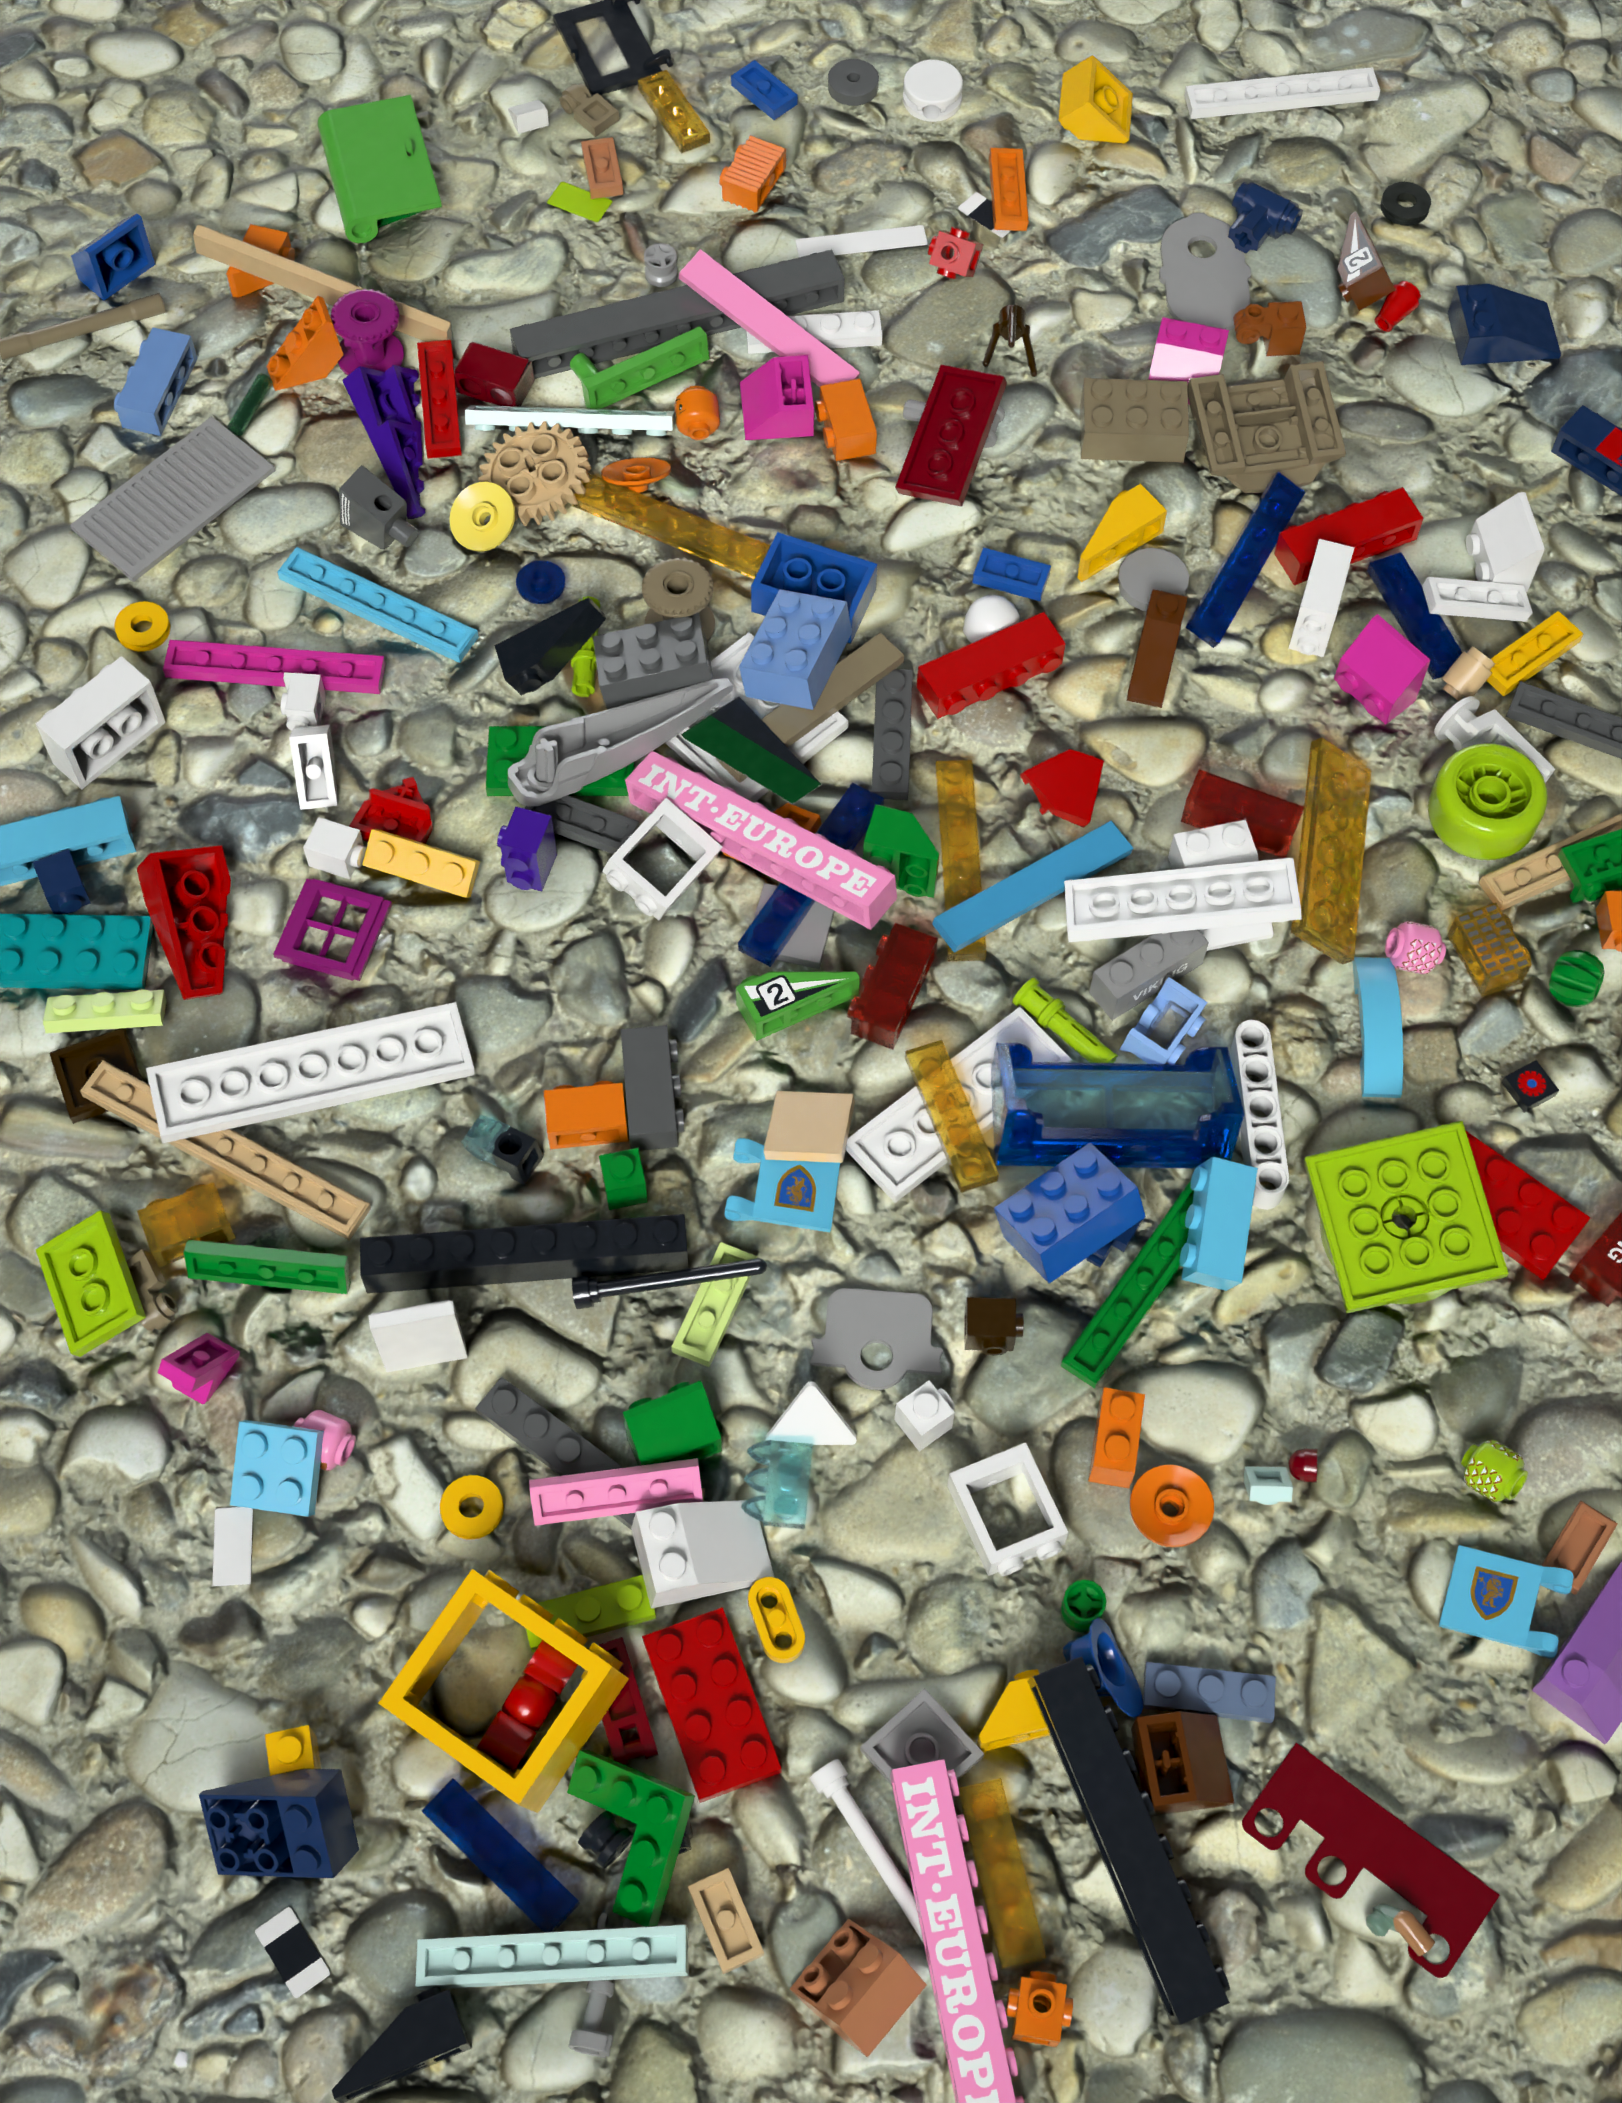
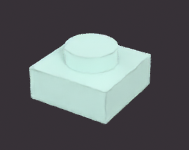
M1245 1466L1244 1484L1250 1501H1257L1265 1505L1277 1504L1279 1501L1292 1502L1293 1485L1286 1467Z

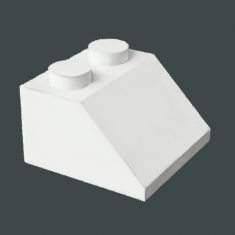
M1525 492L1517 493L1475 520L1471 534H1468L1466 538V548L1470 556L1473 555L1476 564L1475 574L1477 581L1524 585L1526 592H1528L1545 548Z

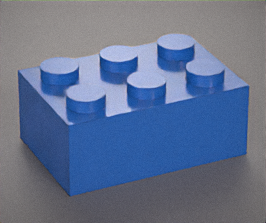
M777 532L751 585V612L766 616L780 589L847 601L852 634L847 643L851 644L876 591L877 563Z
M1091 1142L994 1207L1003 1237L1049 1284L1146 1217L1138 1187Z

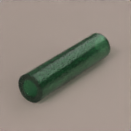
M259 373L227 425L228 430L234 435L242 436L273 384L269 376Z

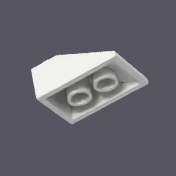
M1246 820L1174 834L1168 855L1172 870L1259 861ZM1272 922L1199 930L1209 942L1206 951L1272 938L1274 935Z
M754 1500L675 1503L635 1513L631 1529L651 1609L748 1588L761 1578L774 1577Z

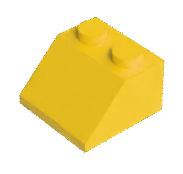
M1092 55L1063 73L1058 121L1064 129L1069 130L1079 140L1126 143L1130 137L1133 93Z

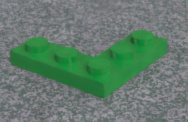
M579 1750L567 1793L637 1824L612 1912L644 1927L658 1926L695 1795L591 1750Z

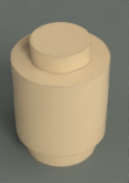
M1472 646L1467 653L1462 652L1441 678L1447 683L1443 690L1457 701L1462 700L1463 697L1474 696L1491 676L1492 672L1490 670L1495 663Z

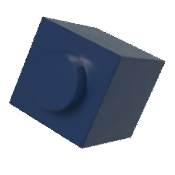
M69 849L32 862L53 914L73 913L81 907L91 904Z

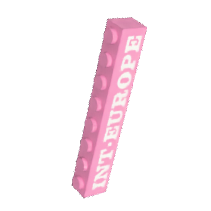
M652 751L625 779L631 804L651 814L665 798L669 799L723 847L721 849L722 852L870 930L897 899L895 875L887 868L880 865L876 866L862 859L856 852L849 849L845 850L831 843L821 834H813L800 827L794 820L780 817L769 811L763 804L747 800L732 788L722 787L714 783L701 772H693L681 766L671 757H664Z
M945 1759L892 1769L890 1779L955 2102L1024 2103L1022 2095L1016 2097L1014 2095L1011 2077L1018 2076L1013 2048L1004 2047L1001 2029L1008 2028L1005 2007L1002 1999L995 2001L991 1982L998 1980L994 1956L992 1952L985 1953L981 1935L988 1934L986 1916L983 1906L975 1907L971 1888L978 1887L976 1868L973 1860H965L962 1846L963 1842L969 1841L967 1825L963 1814L956 1815L952 1797L959 1796L954 1769H946Z

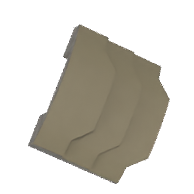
M1323 361L1290 365L1285 378L1282 380L1229 387L1226 386L1224 374L1190 378L1187 385L1188 399L1193 419L1197 421L1211 475L1226 477L1244 493L1272 492L1310 485L1326 463L1346 455Z

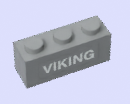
M1199 930L1153 934L1095 970L1089 993L1113 1021L1159 992L1168 977L1176 981L1202 965L1209 942Z

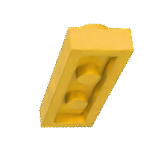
M1557 611L1492 657L1491 660L1495 665L1490 670L1492 674L1486 681L1504 697L1516 689L1520 681H1527L1580 643L1584 634L1562 613Z
M371 829L362 865L469 898L473 891L480 861L379 829Z

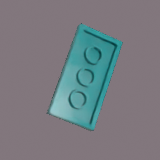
M0 914V988L145 990L154 929L151 917Z

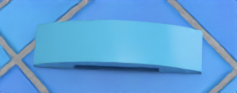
M1353 957L1354 992L1358 994L1362 1058L1360 1060L1362 1097L1401 1098L1403 1090V1030L1400 995L1394 965L1391 963L1390 958Z

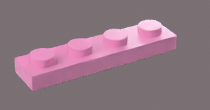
M698 1458L529 1480L535 1526L636 1513L637 1511L675 1503L703 1502Z

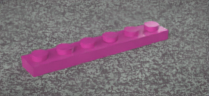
M169 640L163 672L166 678L286 687L283 679L284 672L321 675L325 690L380 694L386 663L384 656Z

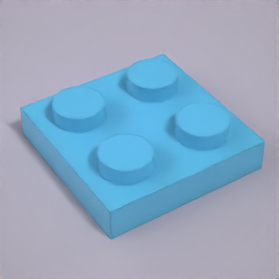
M251 1420L239 1421L230 1505L306 1517L315 1515L324 1431Z

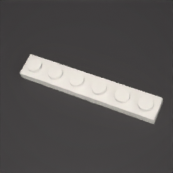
M1371 67L1186 86L1184 96L1190 118L1197 119L1375 101L1379 98L1380 88L1374 69Z

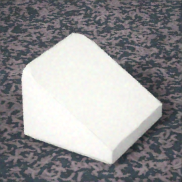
M539 100L508 108L518 134L549 126L547 108Z

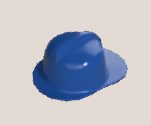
M1101 1618L1092 1620L1088 1634L1068 1642L1063 1647L1065 1660L1069 1662L1082 1656L1085 1665L1091 1664L1097 1673L1101 1688L1096 1690L1098 1696H1111L1123 1712L1135 1718L1143 1710V1699L1139 1684L1119 1650L1110 1627Z

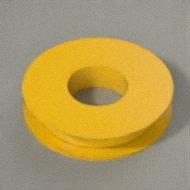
M148 601L135 602L123 608L117 615L114 624L120 643L127 649L137 652L150 651L162 645L168 638L171 629L166 611L158 604ZM140 621L152 623V626L147 631L136 632L133 630L134 626Z
M468 1475L456 1479L445 1489L440 1500V1514L446 1528L455 1536L467 1540L480 1539L493 1532L499 1525L504 1512L503 1499L497 1486L489 1479L478 1475ZM476 1497L484 1503L482 1512L472 1518L463 1516L460 1512L462 1502L467 1498Z

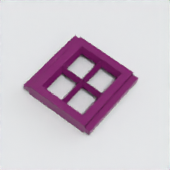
M314 878L313 880L306 879L273 953L274 958L281 959L282 962L351 981H360L392 907V902L385 900L384 897ZM321 897L341 901L331 925L312 920ZM348 904L367 909L358 932L338 927ZM308 926L328 931L318 955L298 950ZM335 934L354 938L345 963L325 958Z

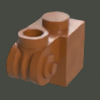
M1302 301L1269 302L1267 307L1250 304L1234 315L1233 321L1238 342L1252 344L1258 341L1260 336H1263L1266 356L1300 355L1306 331Z

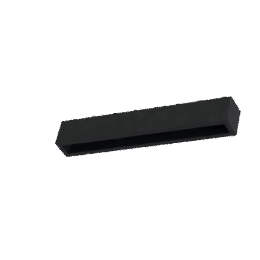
M685 1214L360 1238V1276L367 1294L570 1279L585 1275L597 1277L689 1269Z
M1081 1656L1033 1676L1027 1682L1171 2024L1182 2025L1229 2004L1230 2002L1225 1993L1230 1990L1228 1979L1219 1964L1213 1965L1206 1949L1211 1946L1209 1935L1201 1920L1195 1921L1188 1906L1192 1902L1191 1893L1185 1880L1181 1876L1176 1878L1169 1862V1860L1174 1858L1171 1846L1163 1833L1157 1834L1151 1820V1817L1155 1816L1153 1804L1145 1790L1139 1792L1133 1778V1774L1137 1773L1133 1757L1127 1748L1121 1749L1114 1733L1119 1730L1115 1715L1108 1705L1103 1707L1096 1691L1101 1688L1095 1669L1091 1664L1085 1665Z

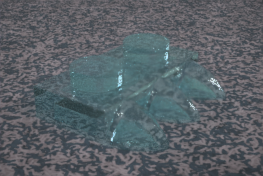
M768 1440L756 1443L748 1448L747 1453L751 1458L769 1467L754 1470L744 1477V1481L750 1487L766 1494L745 1501L741 1505L744 1512L756 1520L763 1521V1526L805 1529L813 1444Z

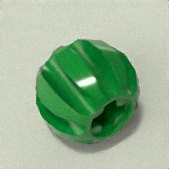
M1571 950L1563 953L1557 959L1550 976V993L1557 1001L1566 1006L1582 1007L1589 1005L1596 999L1603 982L1605 971L1602 962L1595 955L1587 951Z

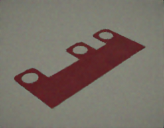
M1296 1743L1242 1820L1244 1831L1267 1849L1278 1850L1300 1820L1325 1838L1305 1867L1307 1879L1330 1897L1339 1899L1346 1894L1361 1870L1365 1868L1427 1915L1422 1926L1429 1935H1440L1447 1941L1450 1954L1448 1959L1442 1964L1429 1963L1423 1955L1418 1956L1408 1945V1954L1412 1960L1437 1978L1446 1977L1500 1895ZM1271 1808L1281 1815L1283 1828L1277 1836L1266 1837L1256 1829L1255 1817L1260 1810ZM1327 1856L1339 1858L1346 1867V1877L1338 1885H1328L1319 1877L1318 1864Z

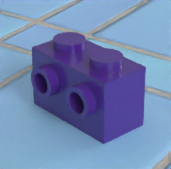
M515 806L508 826L503 825L497 839V846L501 848L502 852L501 866L505 868L508 883L521 890L534 889L542 892L557 856L552 816Z

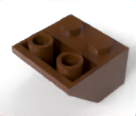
M1180 1711L1136 1718L1131 1728L1140 1782L1142 1790L1147 1792L1153 1804L1155 1816L1234 1805L1217 1716Z

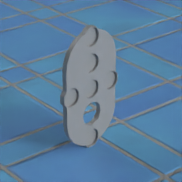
M1192 213L1188 217L1174 222L1167 228L1162 237L1160 247L1162 267L1159 271V279L1165 286L1167 307L1175 320L1230 331L1235 328L1234 315L1250 305L1248 282L1251 279V269L1245 263L1244 252L1235 249L1234 242L1228 237L1231 226L1224 221L1209 217L1205 213ZM1194 241H1207L1215 247L1216 252L1211 257L1198 258L1189 252L1188 246Z

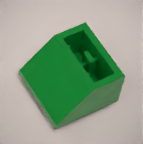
M876 804L864 839L863 859L876 866H883L895 875L896 889L903 890L915 897L927 896L934 898L937 885L939 852L913 813Z
M701 1380L693 1384L688 1381L676 1384L667 1391L668 1394L653 1400L650 1397L639 1399L628 1407L629 1410L623 1412L627 1441L638 1466L696 1458L700 1461L722 1452L721 1436Z

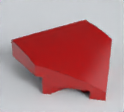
M1068 749L1022 772L1020 777L1025 785L1030 784L1041 804L1039 811L1042 815L1050 811L1051 814L1084 828L1091 822L1104 761L1091 755Z
M414 777L403 779L402 785L383 791L375 788L369 789V800L363 802L349 827L360 830L362 840L366 842L369 841L371 829H379L426 844L433 830V823L430 817V808L424 803Z

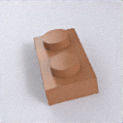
M613 137L581 141L591 199L623 195V184Z

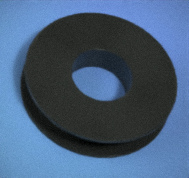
M1397 182L1385 189L1380 207L1383 215L1391 222L1410 226L1425 220L1431 206V198L1423 187L1415 183ZM1408 200L1412 202L1414 206L1403 207L1398 203V201Z

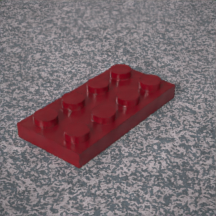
M940 365L895 486L898 494L962 507L1007 385L1004 376Z

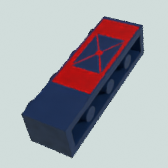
M1582 405L1559 430L1551 452L1622 496V429Z

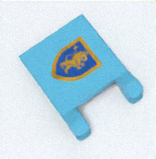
M737 1139L733 1155L734 1160L738 1163H760L755 1202L738 1196H729L724 1213L726 1219L732 1221L754 1220L831 1232L840 1163L765 1160L763 1151L765 1145L750 1139Z
M1459 1545L1439 1627L1522 1648L1545 1658H1555L1558 1650V1637L1546 1632L1529 1630L1540 1585L1561 1594H1569L1573 1585V1573L1563 1568L1544 1567Z

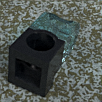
M484 1115L478 1116L461 1140L464 1148L473 1156L508 1172L511 1179L522 1185H525L543 1159L535 1138L499 1120L496 1121Z

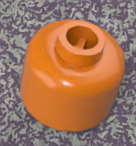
M695 385L686 388L676 397L674 404L676 426L683 435L694 440H703L719 428V402L713 392L703 386Z

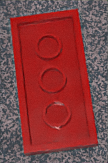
M1466 1131L1502 1252L1544 1281L1591 1218Z
M723 1607L642 1636L699 1803L782 1773L779 1760Z

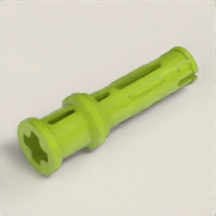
M1035 977L1028 980L1017 992L1012 1003L1017 1007H1024L1037 1019L1036 1023L1041 1028L1047 1029L1049 1027L1077 1053L1089 1061L1101 1074L1105 1073L1116 1061L1118 1055L1064 1010V1002L1059 998L1054 999L1039 986V980Z

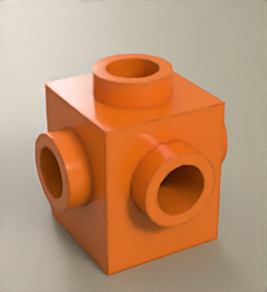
M1031 1971L1029 1978L1021 1977L1017 1989L1009 1988L1006 2016L1014 2017L1011 2040L1057 2047L1061 2040L1062 2026L1070 2027L1072 2019L1073 1998L1066 1997L1067 1984L1056 1983L1057 1976L1054 1974ZM1039 2002L1043 2004L1046 2012H1038L1034 2008L1033 2003Z

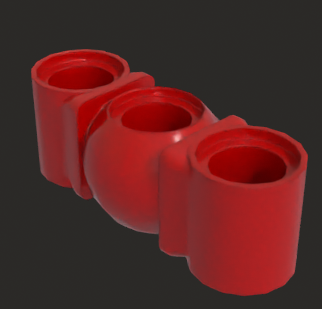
M542 1640L522 1673L524 1676L519 1677L502 1705V1711L499 1710L477 1748L514 1771L537 1734L535 1731L540 1729L554 1706L557 1696L559 1697L578 1664Z

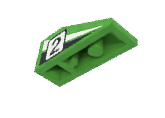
M770 971L761 976H750L743 980L740 985L736 986V1005L755 1040L758 1041L859 996L860 977L857 972Z

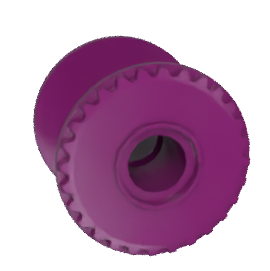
M366 288L363 290L356 289V291L344 294L334 303L331 311V321L336 333L343 338L340 346L344 355L338 361V365L344 374L349 375L359 366L385 372L392 365H402L404 359L403 346L399 339L392 334L399 324V309L395 301L387 296L386 293H381L379 290L374 291L373 289L367 290Z

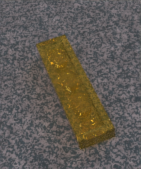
M939 1040L905 1051V1060L960 1193L997 1182L999 1177L998 1171L943 1041Z
M999 1778L960 1787V1804L967 1825L968 1836L1001 1970L1045 1960L1046 1953L1002 1779Z

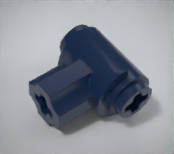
M1243 182L1233 198L1232 207L1236 208L1238 214L1237 219L1230 227L1228 237L1234 242L1235 249L1246 254L1250 250L1257 251L1268 236L1277 239L1286 233L1291 235L1301 220L1303 210L1299 208L1298 203L1254 182L1249 184Z

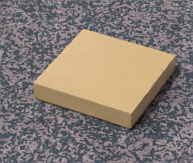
M777 1091L763 1150L765 1160L843 1163L855 1105L854 1095L848 1093Z

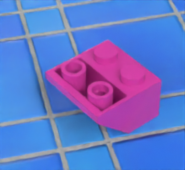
M808 355L773 357L740 382L745 440L814 436V405Z

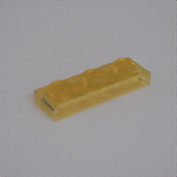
M667 70L638 80L639 92L681 154L710 143V132Z

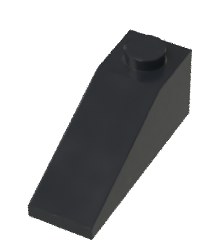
M588 597L494 645L505 681L521 696L534 692L542 685L552 681L606 620L605 614Z
M435 1987L414 1997L415 2004L403 2009L332 2089L334 2099L339 2103L347 2102L472 2049L452 1992L449 1989L441 1992L440 1987Z

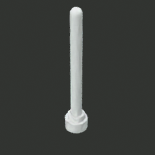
M839 1759L833 1760L816 1771L809 1779L819 1794L824 1793L827 1799L832 1797L923 1942L914 1894L846 1788L849 1783L845 1778L848 1773Z

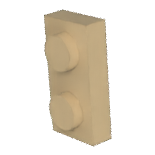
M729 1868L687 1886L723 1974L764 1956V1951Z

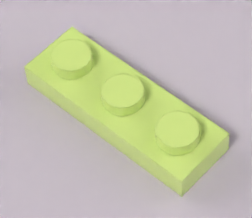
M138 990L134 992H101L90 995L48 997L43 1017L45 1033L163 1026L167 1003L164 990Z
M720 1242L710 1265L756 1259L757 1256ZM751 1276L701 1283L673 1342L672 1353L710 1367Z

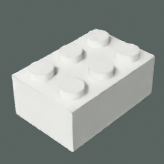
M121 656L112 664L102 668L99 674L83 687L75 689L71 696L56 708L47 711L35 724L52 763L82 790L166 722L151 681Z

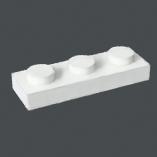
M1428 577L1422 585L1430 614L1526 622L1533 613L1524 585Z

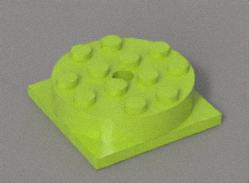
M1463 1121L1304 1158L1320 1217L1322 1244L1330 1263L1334 1267L1346 1314L1386 1304L1422 1303L1440 1297L1452 1289L1508 1276L1509 1273ZM1396 1215H1405L1411 1219L1413 1226L1407 1232L1406 1229L1399 1228L1394 1222H1391L1392 1218Z

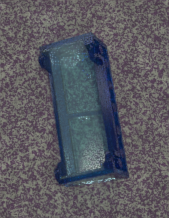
M996 1042L991 1067L996 1166H1056L1090 1142L1116 1167L1195 1169L1211 1157L1231 1161L1243 1121L1244 1110L1228 1047L1198 1048L1187 1056L1185 1065L1032 1062V1051L1026 1045Z

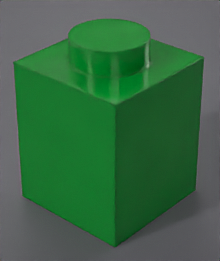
M638 1148L599 1155L609 1210L648 1203L646 1182Z

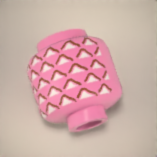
M1407 921L1390 931L1386 939L1385 953L1396 969L1417 974H1428L1435 968L1436 964L1439 965L1443 961L1446 946L1442 942L1439 930L1435 927Z

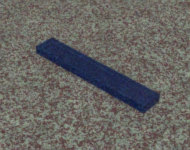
M1277 472L1271 478L1186 625L1188 630L1212 648L1216 647L1222 640L1274 549L1279 533L1286 528L1306 493L1280 472Z

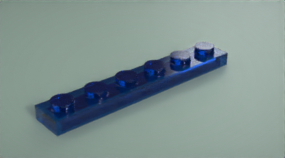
M852 783L817 833L825 836L831 843L845 850L853 851L868 830L875 805L884 806V798ZM780 883L739 940L738 951L771 967L815 903V900Z

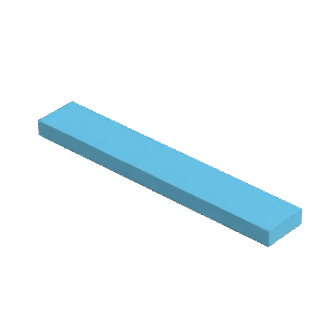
M299 547L294 549L277 571L280 580L458 663H461L479 638L476 629Z

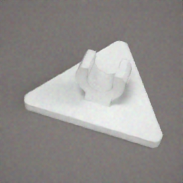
M815 1382L806 1383L766 1435V1443L768 1445H853L857 1441L854 1431Z

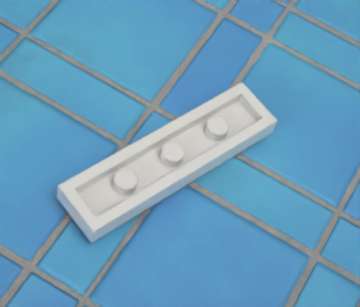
M879 310L788 316L829 349L882 345ZM746 331L748 354L773 352Z

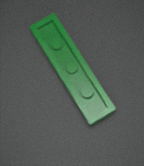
M187 1240L184 1249L189 1279L348 1294L351 1284L348 1256L196 1240Z

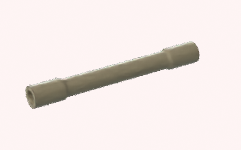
M160 293L132 300L125 305L49 327L0 338V355L2 360L67 339L133 320L140 321L166 313Z

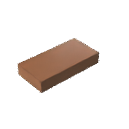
M1580 1501L1541 1566L1570 1570L1574 1576L1571 1593L1576 1595L1618 1523L1583 1501Z

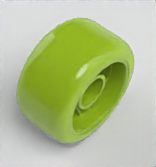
M1491 743L1471 745L1451 755L1440 768L1429 795V819L1437 836L1453 851L1477 860L1506 858L1522 850L1535 835L1547 807V787L1537 766L1517 750Z

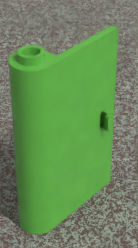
M411 95L332 109L321 114L317 125L345 234L350 241L366 243L374 239L378 233L377 220L442 207Z

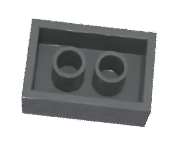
M699 613L593 636L599 687L607 709L713 679L708 643Z

